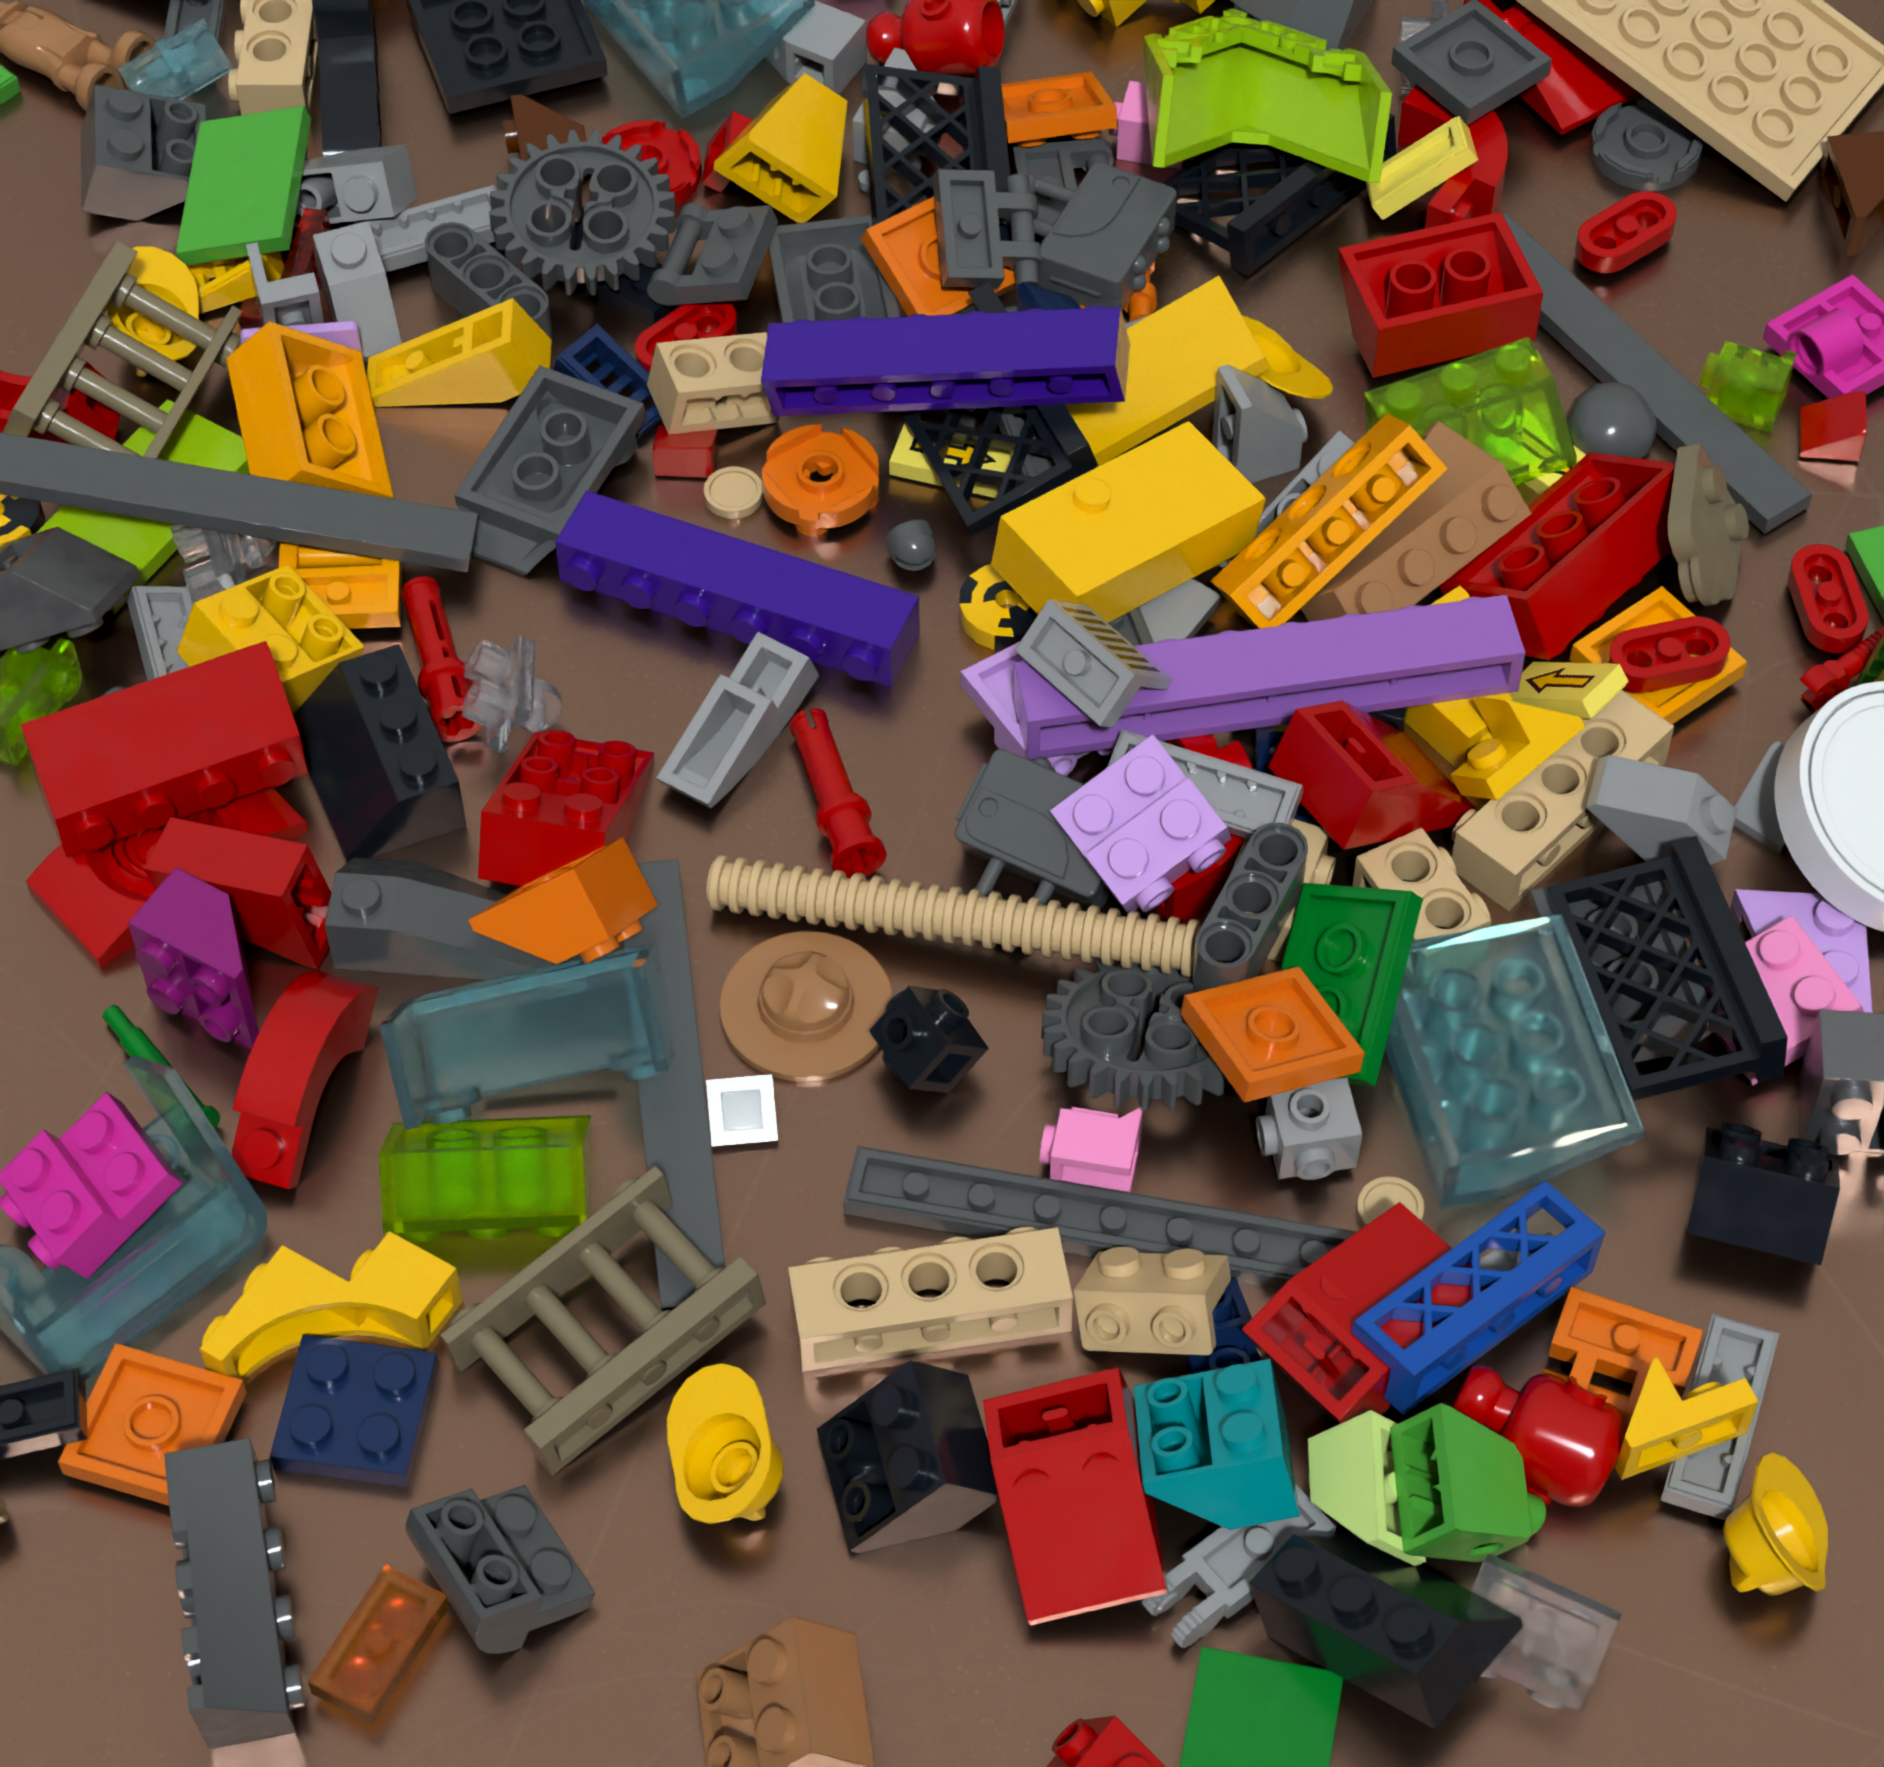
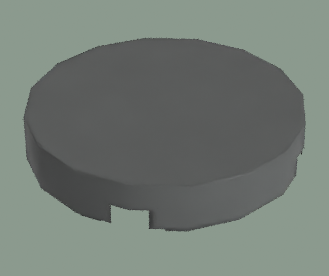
M1637 99L1636 105L1623 108V102L1610 106L1597 117L1590 140L1592 162L1603 176L1618 185L1638 191H1664L1683 184L1696 172L1702 154L1703 140L1650 100Z

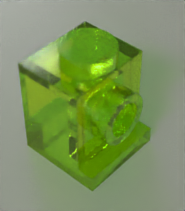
M1725 341L1720 355L1709 353L1699 386L1709 389L1707 398L1732 421L1771 433L1788 391L1797 353L1785 350L1783 357H1779Z

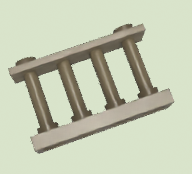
M117 240L13 407L3 433L30 437L34 430L42 435L49 431L72 445L141 456L59 410L61 404L53 400L59 388L61 387L68 392L75 388L155 433L156 436L143 457L159 459L214 363L225 368L227 365L226 358L236 350L240 342V336L232 331L242 310L232 305L218 330L214 329L135 284L138 278L129 274V271L138 251ZM113 304L121 309L125 304L204 349L205 352L194 371L189 370L111 326L112 319L105 316L109 306ZM87 345L96 350L100 346L179 390L181 393L170 412H164L86 368L87 361L79 357L84 347Z
M656 1166L640 1178L634 1177L621 1184L611 1196L610 1202L480 1304L474 1303L462 1309L452 1319L449 1328L440 1334L452 1363L460 1372H463L481 1357L533 1415L532 1423L524 1429V1432L535 1457L552 1476L767 1304L758 1274L741 1256L726 1268L719 1267L715 1269L664 1214L667 1209L673 1206V1202L664 1174ZM641 1230L696 1287L694 1294L672 1311H662L611 1256L614 1251ZM588 1272L642 1330L640 1337L619 1354H608L557 1298V1296ZM533 1315H536L588 1373L586 1380L565 1397L554 1398L503 1341L504 1338Z

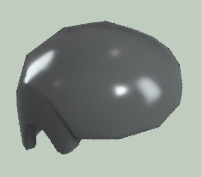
M1619 382L1594 384L1577 396L1569 407L1561 427V435L1563 437L1570 436L1575 447L1586 455L1590 452L1633 458H1642L1648 453L1657 432L1654 413L1645 398L1632 386Z

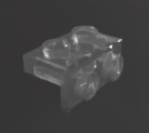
M1489 1553L1481 1565L1471 1592L1519 1616L1523 1627L1481 1676L1487 1678L1502 1676L1527 1687L1528 1695L1545 1706L1555 1709H1565L1568 1706L1575 1710H1580L1595 1684L1623 1613Z

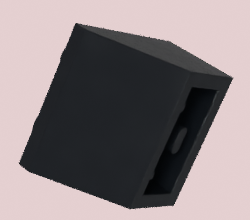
M1723 1123L1721 1130L1706 1127L1687 1215L1686 1233L1821 1265L1840 1191L1838 1158L1828 1156L1829 1149L1826 1146L1809 1140L1791 1138L1788 1140L1787 1146L1761 1140L1762 1133L1759 1130L1741 1124Z
M910 1360L817 1428L850 1552L863 1553L955 1531L1000 1500L991 1465L988 1440L967 1374Z

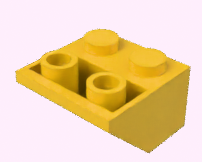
M287 564L194 602L177 649V654L190 667L266 641L273 656L292 714H294L340 662L361 656L365 646Z

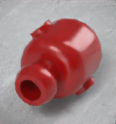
M909 0L902 17L889 12L877 14L869 21L866 31L868 51L871 57L878 63L885 64L894 47L906 51L917 71L954 76H973L978 65L995 67L1002 56L1005 44V24L997 0Z
M1473 1365L1451 1407L1515 1444L1523 1457L1527 1492L1540 1496L1545 1505H1550L1552 1500L1565 1506L1582 1508L1591 1504L1601 1492L1619 1458L1628 1429L1626 1419L1620 1410L1606 1402L1607 1396L1594 1394L1582 1388L1573 1376H1570L1568 1381H1565L1551 1374H1537L1530 1377L1522 1389L1518 1391L1506 1385L1501 1375L1495 1369L1484 1365Z

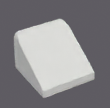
M772 1074L706 1080L712 1146L778 1140Z

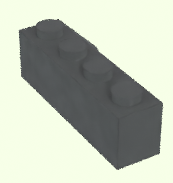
M250 1438L164 1453L172 1535L176 1549H182L183 1560L177 1561L175 1566L177 1591L186 1619L191 1618L192 1627L181 1629L184 1658L188 1662L193 1686L187 1687L189 1711L209 1749L296 1733L293 1709L305 1707V1695L299 1664L287 1665L283 1640L296 1637L289 1594L277 1596L274 1571L286 1569V1559L280 1527L268 1528L264 1503L277 1501L270 1459L258 1461Z

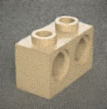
M766 332L656 343L647 386L668 435L778 423L780 416H774L761 383L767 341Z
M1423 828L1356 856L1352 887L1412 891L1423 898L1405 968L1417 987L1484 956L1488 929L1491 925L1488 908L1478 894H1470L1457 876L1456 867L1450 854L1443 847H1436ZM1436 926L1446 927L1448 929L1437 928Z

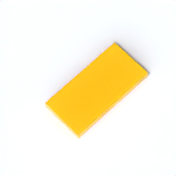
M1217 276L1127 328L1130 351L1125 402L1065 404L1089 443L1098 465L1101 466L1215 400L1218 367L1229 364L1256 377L1269 370L1271 366L1220 276Z

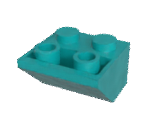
M1271 1359L1235 1364L1225 1368L1175 1378H1165L1133 1386L1142 1484L1146 1494L1229 1530L1300 1516L1287 1419Z

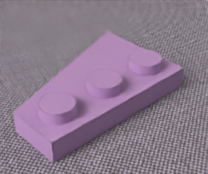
M1735 889L1731 904L1739 922L1745 921L1752 938L1793 915L1860 1002L1863 1011L1873 1013L1866 925L1838 910L1821 894Z

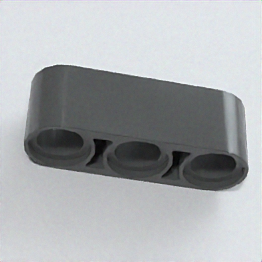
M456 222L442 223L427 233L425 248L431 287L437 295L464 318L513 298L552 339V349L554 341L548 295L541 287L464 224Z
M1280 822L1266 824L1258 828L1247 843L1198 932L1192 978L1197 992L1257 977L1299 899L1304 883L1308 853L1307 840L1302 832L1292 825ZM1244 912H1253L1257 914H1248ZM1219 960H1225V961H1229V962H1232V963H1221V962H1217V961H1219Z

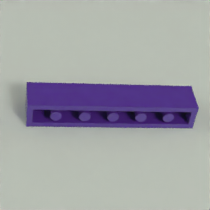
M1089 306L1081 309H1029L1018 312L996 313L974 311L967 314L928 316L914 314L908 317H855L848 320H796L794 322L769 323L761 383L774 416L1035 406L1061 403L1125 402L1130 341L1121 307Z
M587 490L555 541L560 580L570 583L579 590L595 591L625 601L630 606L638 609H650L678 618L690 626L706 627L733 636L749 645L756 633L760 632L808 656L812 663L847 673L852 678L860 681H872L892 688L920 635L919 596Z

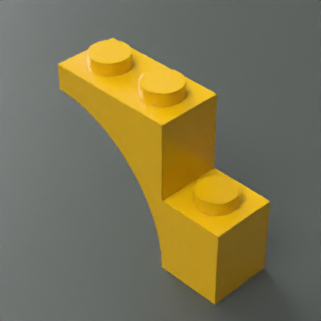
M391 1231L385 1235L374 1250L368 1249L358 1258L352 1269L349 1282L282 1245L268 1263H261L252 1271L245 1283L242 1296L226 1315L221 1314L217 1316L208 1326L202 1339V1345L199 1348L205 1368L244 1381L256 1369L272 1358L300 1346L302 1335L325 1338L353 1335L373 1336L394 1340L417 1350L425 1351L463 1302L457 1269Z

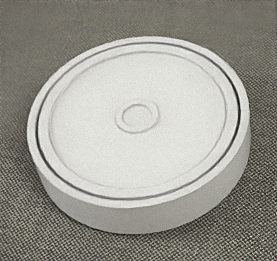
M1884 681L1861 684L1839 693L1793 732L1785 744L1777 765L1774 799L1780 830L1793 860L1811 885L1828 902L1850 918L1884 932Z

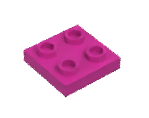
M1853 274L1766 323L1763 340L1828 399L1857 391H1865L1867 395L1884 385V301Z

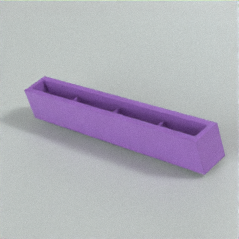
M1507 595L1485 598L1469 597L1456 602L1427 606L1411 605L1398 610L1369 614H1347L1339 618L1303 623L1287 622L1274 627L1245 631L1229 630L1216 635L1180 640L1164 639L1156 643L1136 645L1135 647L1173 679L1167 690L1140 687L1113 728L1099 726L1027 661L1014 662V704L1026 757L1028 760L1037 757L1046 758L1115 748L1122 729L1146 737L1154 734L1157 740L1167 741L1289 724L1297 708L1341 700L1367 713L1519 691L1525 650Z

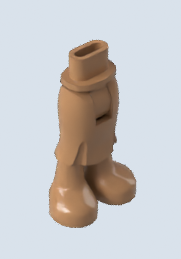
M0 0V52L14 63L46 76L60 90L72 92L83 110L87 111L94 84L144 93L149 87L159 60L158 45L156 40L150 35L137 30H128L122 33L115 46L111 47L103 43L100 35L81 30L49 10L32 5L28 6V4L22 1H14L8 4Z

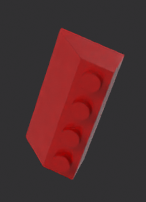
M1595 452L1588 453L1528 506L1532 513L1530 516L1439 585L1442 594L1446 595L1460 585L1468 592L1469 597L1485 598L1507 595L1525 650V656L1551 660L1553 657L1561 654L1567 648L1568 643L1589 624L1600 619L1605 614L1606 609L1628 589L1639 584L1643 576L1662 558L1672 553L1667 521L1675 463Z
M266 641L20 724L44 805L66 858L85 851L100 849L108 843L148 829L163 827L167 824L170 817L182 818L208 808H217L239 797L268 787H277L291 779L308 774L300 734Z

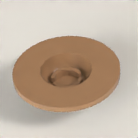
M791 932L759 943L742 955L733 965L724 980L720 993V1021L730 1046L738 1056L753 1068L783 1080L796 1082L821 1081L852 1071L878 1050L880 1046L869 1030L886 1012V1006L893 998L892 988L886 972L880 963L860 945L841 936L825 932Z

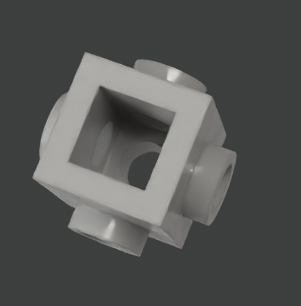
M1347 1077L1332 1079L1268 1096L1265 1115L1257 1116L1256 1132L1261 1154L1263 1156L1272 1155L1278 1179L1299 1177L1304 1180H1315L1326 1177L1333 1171L1356 1168L1363 1134Z

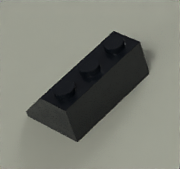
M396 644L340 662L298 708L293 717L300 734L306 767L346 864L354 857L373 858L466 827L459 780L400 645Z
M1350 1530L1294 1533L1249 1582L1268 1637L1433 1729L1437 1727L1523 1627L1519 1616L1420 1564L1413 1566L1367 1544Z

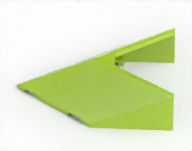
M1234 8L1223 11V17L1206 16L1169 28V36L1165 35L1164 38H1162V35L1155 33L1144 36L1143 58L1153 167L1165 168L1233 142L1269 145L1368 183H1380L1392 91L1365 53L1351 48L1343 49V51L1336 48L1326 50L1327 40L1269 20L1258 21L1247 18L1246 12Z

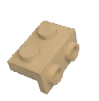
M1115 1247L1104 1252L1098 1251L1074 1288L1082 1347L1088 1351L1210 1355L1216 1346L1212 1312L1231 1281L1228 1255H1204L1203 1252L1197 1249H1179L1169 1254L1139 1253L1132 1247Z

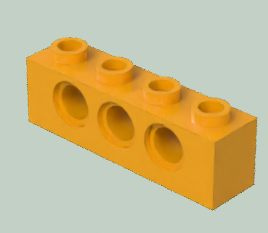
M1387 413L1210 582L1246 622L1255 629L1284 624L1448 468L1411 425Z

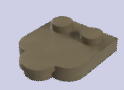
M1701 443L1677 448L1667 521L1669 542L1673 555L1678 562L1679 582L1686 600L1690 603L1700 601L1704 606L1716 605L1719 601L1730 600L1734 597L1742 539H1746L1749 534L1748 517L1743 505L1740 503L1736 504L1727 490L1726 479L1721 467L1718 465L1713 466Z

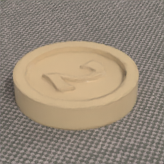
M730 466L721 468L712 473L704 484L705 504L712 513L722 518L739 519L747 517L754 513L763 501L761 479L756 473L744 467Z
M1391 1176L1374 1179L1363 1187L1358 1196L1356 1207L1358 1221L1362 1227H1365L1399 1202L1422 1221L1424 1215L1423 1197L1413 1184L1404 1179Z

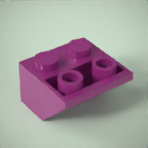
M175 867L128 922L136 949V958L140 963L147 986V995L155 1005L170 1014L181 1012L200 1022L202 1027L216 1039L223 1042H230L232 1039L252 1049L259 1033V1026L248 968L229 894Z

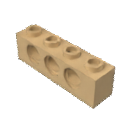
M240 0L241 20L244 30H236L234 50L236 62L239 64L238 69L229 70L228 89L230 101L239 102L241 115L304 105L311 116L319 58L318 37L312 0Z
M1621 690L1592 719H1582L1586 726L1583 730L1501 798L1490 800L1479 811L1475 809L1467 811L1455 825L1451 839L1454 841L1452 860L1457 874L1508 912L1603 823L1586 808L1600 757L1613 755L1660 766L1666 764L1674 725L1625 691Z
M1021 1227L1013 1229L1005 1235L974 1240L967 1237H953L934 1246L907 1250L900 1247H886L873 1252L871 1255L839 1260L833 1257H818L807 1261L803 1265L788 1267L790 1303L802 1372L1072 1331L1073 1295L1058 1227L1042 1230L1034 1227ZM992 1279H1001L1010 1284L1001 1288H992L983 1283ZM925 1289H934L943 1294L934 1298H924L916 1293ZM858 1299H867L875 1302V1304L867 1308H855L848 1305L850 1302Z

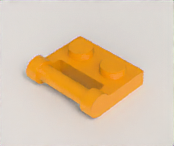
M280 541L278 568L288 564L348 629L401 627V591L404 562Z

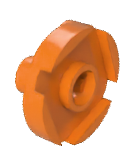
M822 424L794 428L778 437L766 452V463L762 468L764 499L777 516L786 522L795 524L796 529L801 534L806 536L823 535L829 528L841 527L857 520L877 505L879 501V461L877 453L864 437L853 430L841 427L840 435L834 432H823ZM815 471L822 476L833 474L831 479L825 482H815L810 479V473Z

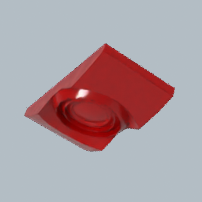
M273 787L239 797L217 808H208L179 818L288 841H294L308 831L307 822ZM165 826L157 829H148L108 843L100 849L85 851L66 858L60 844L26 880L31 893L100 968L135 946L128 922L155 892L143 868L146 864V856L150 846L160 838Z

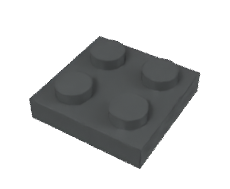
M1471 0L1394 46L1391 64L1456 117L1460 116L1466 125H1469L1549 76L1552 58L1478 0Z

